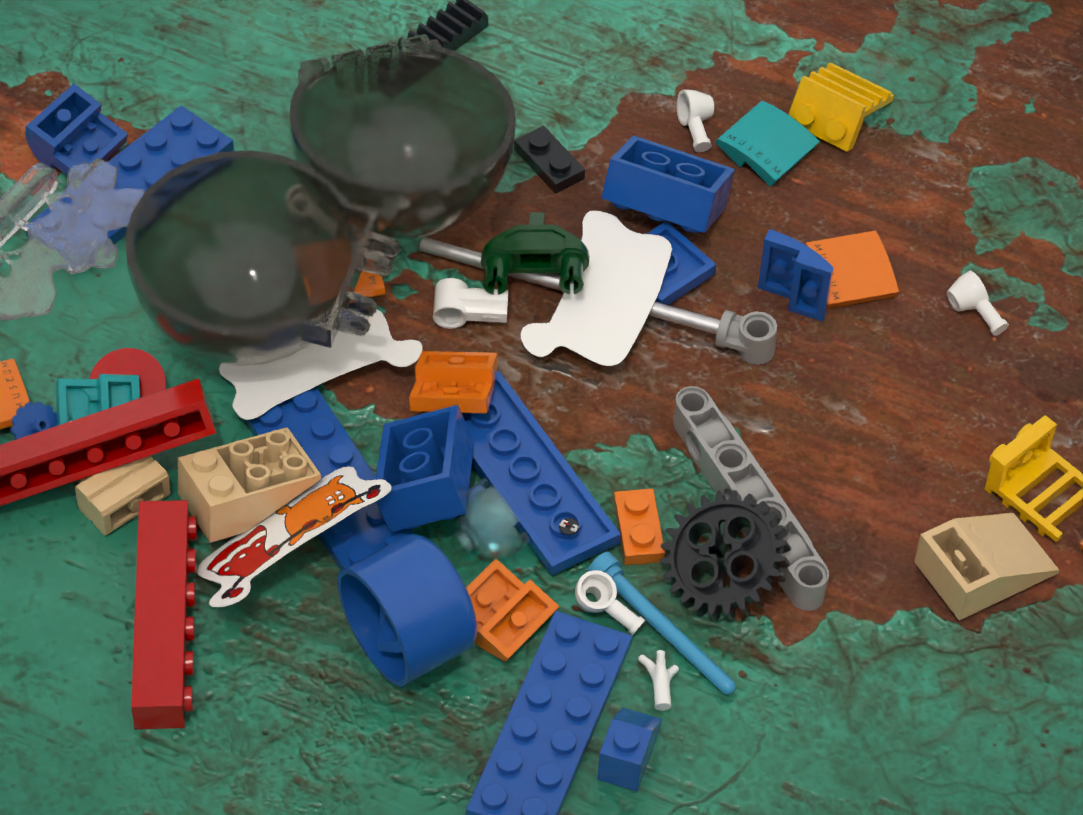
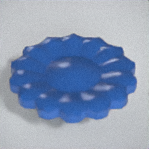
M40 401L34 404L28 402L24 407L18 408L16 416H13L11 419L13 424L11 433L15 436L14 440L57 426V413L53 412L50 405L44 406Z

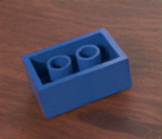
M633 135L610 158L601 199L612 202V205L619 209H634L646 213V216L652 220H667L679 224L682 229L688 232L705 233L726 207L735 169Z
M458 405L384 424L375 480H386L391 485V491L376 501L391 533L403 529H415L420 525L439 520H451L459 515L466 514L474 440Z

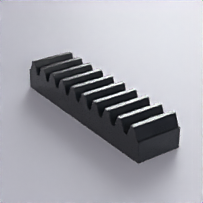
M456 0L455 5L449 2L445 11L442 9L438 10L436 18L428 17L426 26L420 23L416 33L410 30L406 40L402 37L399 38L397 47L391 44L387 54L380 52L377 62L373 59L369 60L366 69V81L388 97L393 98L488 27V15L468 0Z

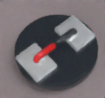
M565 518L560 522L559 530L565 535H574L579 530V523L575 519Z

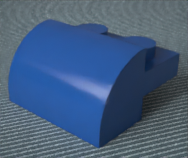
M74 83L26 126L25 135L31 151L46 169L51 172L57 167L79 184L94 173L127 142L128 133L101 114L102 104Z

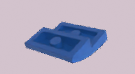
M769 229L764 239L758 289L789 298L788 311L823 322L826 317L834 267L805 244Z

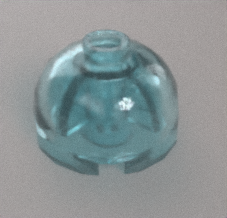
M484 478L467 491V512L456 517L460 530L454 533L467 553L474 549L484 558L492 560L503 559L518 552L530 543L526 531L519 534L514 525L520 521L493 485L488 488L487 479Z

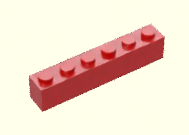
M198 378L1 444L0 506L216 434L212 411L200 379Z
M188 500L139 501L131 698L134 730L185 728V712H193V686H186V676H194V652L187 651V641H195L194 616L188 617V607H196L195 582L189 583V573L197 572L196 549H190V540H197V516H189Z

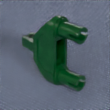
M530 212L529 225H516L492 238L483 248L481 254V265L485 270L483 287L486 292L494 295L495 284H498L499 295L507 289L508 273H561L559 280L560 289L570 294V284H574L573 291L574 294H577L583 289V272L587 269L590 262L589 251L585 244L572 233L556 225H546L545 212Z

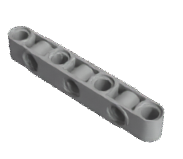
M684 387L676 395L673 426L686 445L692 459L715 493L720 490L726 497V500H729L732 491L737 490L742 497V501L750 493L757 500V504L762 501L766 502L770 507L769 513L775 512L779 516L781 521L778 525H783L788 532V535L781 540L787 541L791 546L790 551L781 555L786 557L791 564L789 567L778 569L786 579L785 582H778V584L796 608L805 611L818 609L825 601L829 580V570L763 469L730 421L718 409L710 395L699 387ZM744 527L741 529V532L745 537L751 531V527Z

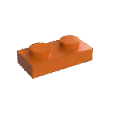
M641 489L614 492L613 502L618 531L621 534L620 542L624 565L659 563L660 559L665 557V551L661 548L663 539L654 490Z

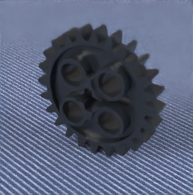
M720 490L717 491L715 502H710L705 495H701L702 507L698 509L690 503L686 504L690 515L685 518L676 514L674 517L680 524L679 528L666 529V532L673 541L661 544V548L670 555L660 559V564L669 570L663 575V579L668 584H673L669 591L676 598L681 597L680 603L686 609L694 605L693 610L700 617L708 609V613L713 620H718L722 610L730 620H734L737 608H740L746 616H749V604L753 601L763 608L765 605L761 596L764 593L772 596L777 595L771 586L773 581L785 582L786 580L778 569L789 567L791 564L786 557L781 555L790 551L791 546L787 541L781 540L788 535V532L783 525H778L781 521L779 516L775 512L769 513L770 507L766 502L762 501L757 504V500L750 493L742 501V497L737 490L732 491L729 500H726V497ZM722 522H725L724 535L722 536L720 531V524ZM744 527H751L750 533L745 538L736 539L739 530ZM712 533L710 540L706 544L697 545L699 538L703 534ZM724 543L726 544V546H727L731 551L726 552V548H725V546H724ZM725 557L726 566L720 560L721 558ZM754 565L750 575L739 578V572L744 566ZM715 570L714 576L709 582L700 584V578L705 572ZM727 573L730 576L729 588H725L727 582Z

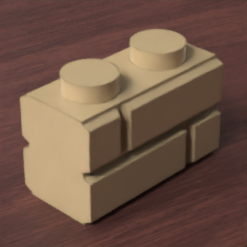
M152 456L82 478L79 484L75 486L79 509L90 521H93V524L104 536L139 515V501H161L171 494L169 475L156 460H153Z

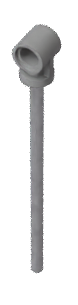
M423 237L419 247L421 252L484 269L481 265L482 253ZM508 273L507 275L562 291L559 287L560 275ZM654 302L649 316L716 334L715 345L724 349L728 347L738 350L739 356L750 364L759 365L767 363L775 355L777 323L771 315L765 312H751L743 317L736 315V312L725 310L721 320Z

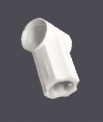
M445 278L440 280L435 286L434 322L443 328L449 329L461 327L466 321L507 323L508 290L498 295V289H494L493 295L486 292L483 288H468V285L459 279Z

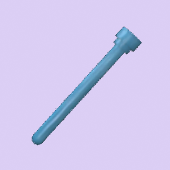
M610 552L602 553L591 563L587 572L597 570L608 574L615 582L617 593L723 694L729 695L735 691V682L623 576L624 571L621 569V563Z

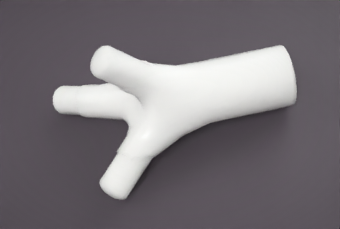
M663 650L657 651L656 664L645 655H640L638 660L647 668L653 682L655 709L660 711L670 709V681L679 671L678 666L673 665L666 669L665 651Z

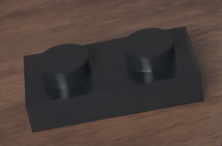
M544 125L514 140V150L555 194L585 179V168Z

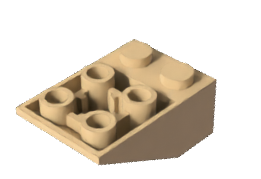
M288 427L178 457V495L182 500H188L189 512L192 516H197V524L210 543L249 531L321 480L320 472Z
M1014 513L955 518L920 534L914 561L959 621L1059 573L1058 567Z

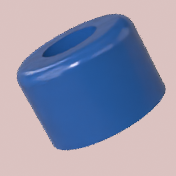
M415 534L404 536L347 566L338 573L337 587L339 598L351 630L371 663L392 684L403 687L465 653L473 646L477 637V620L468 591L448 557L437 545L424 536Z

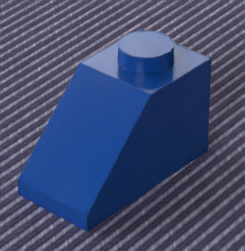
M622 707L613 717L601 748L597 780L638 792L662 725V719Z

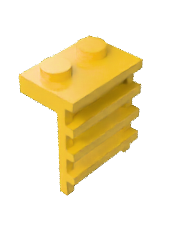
M829 63L827 68H819L818 73L813 71L809 77L803 76L801 78L788 115L814 136L848 152L855 145L864 118L893 102L895 95L881 86L833 63Z
M1045 415L1033 425L1031 423L1026 424L1018 432L1016 438L1008 445L1001 444L993 451L989 458L991 465L985 490L990 494L994 491L1003 498L1002 504L1005 507L1009 508L1012 506L1021 513L1020 519L1025 523L1030 520L1038 527L1037 533L1042 537L1047 534L1057 542L1062 538L1063 533L1056 526L1083 505V474L1051 449L1057 424ZM1057 468L1065 473L1030 503L1026 504L1020 499ZM1075 482L1082 487L1078 493L1047 518H1043L1038 514L1040 510Z

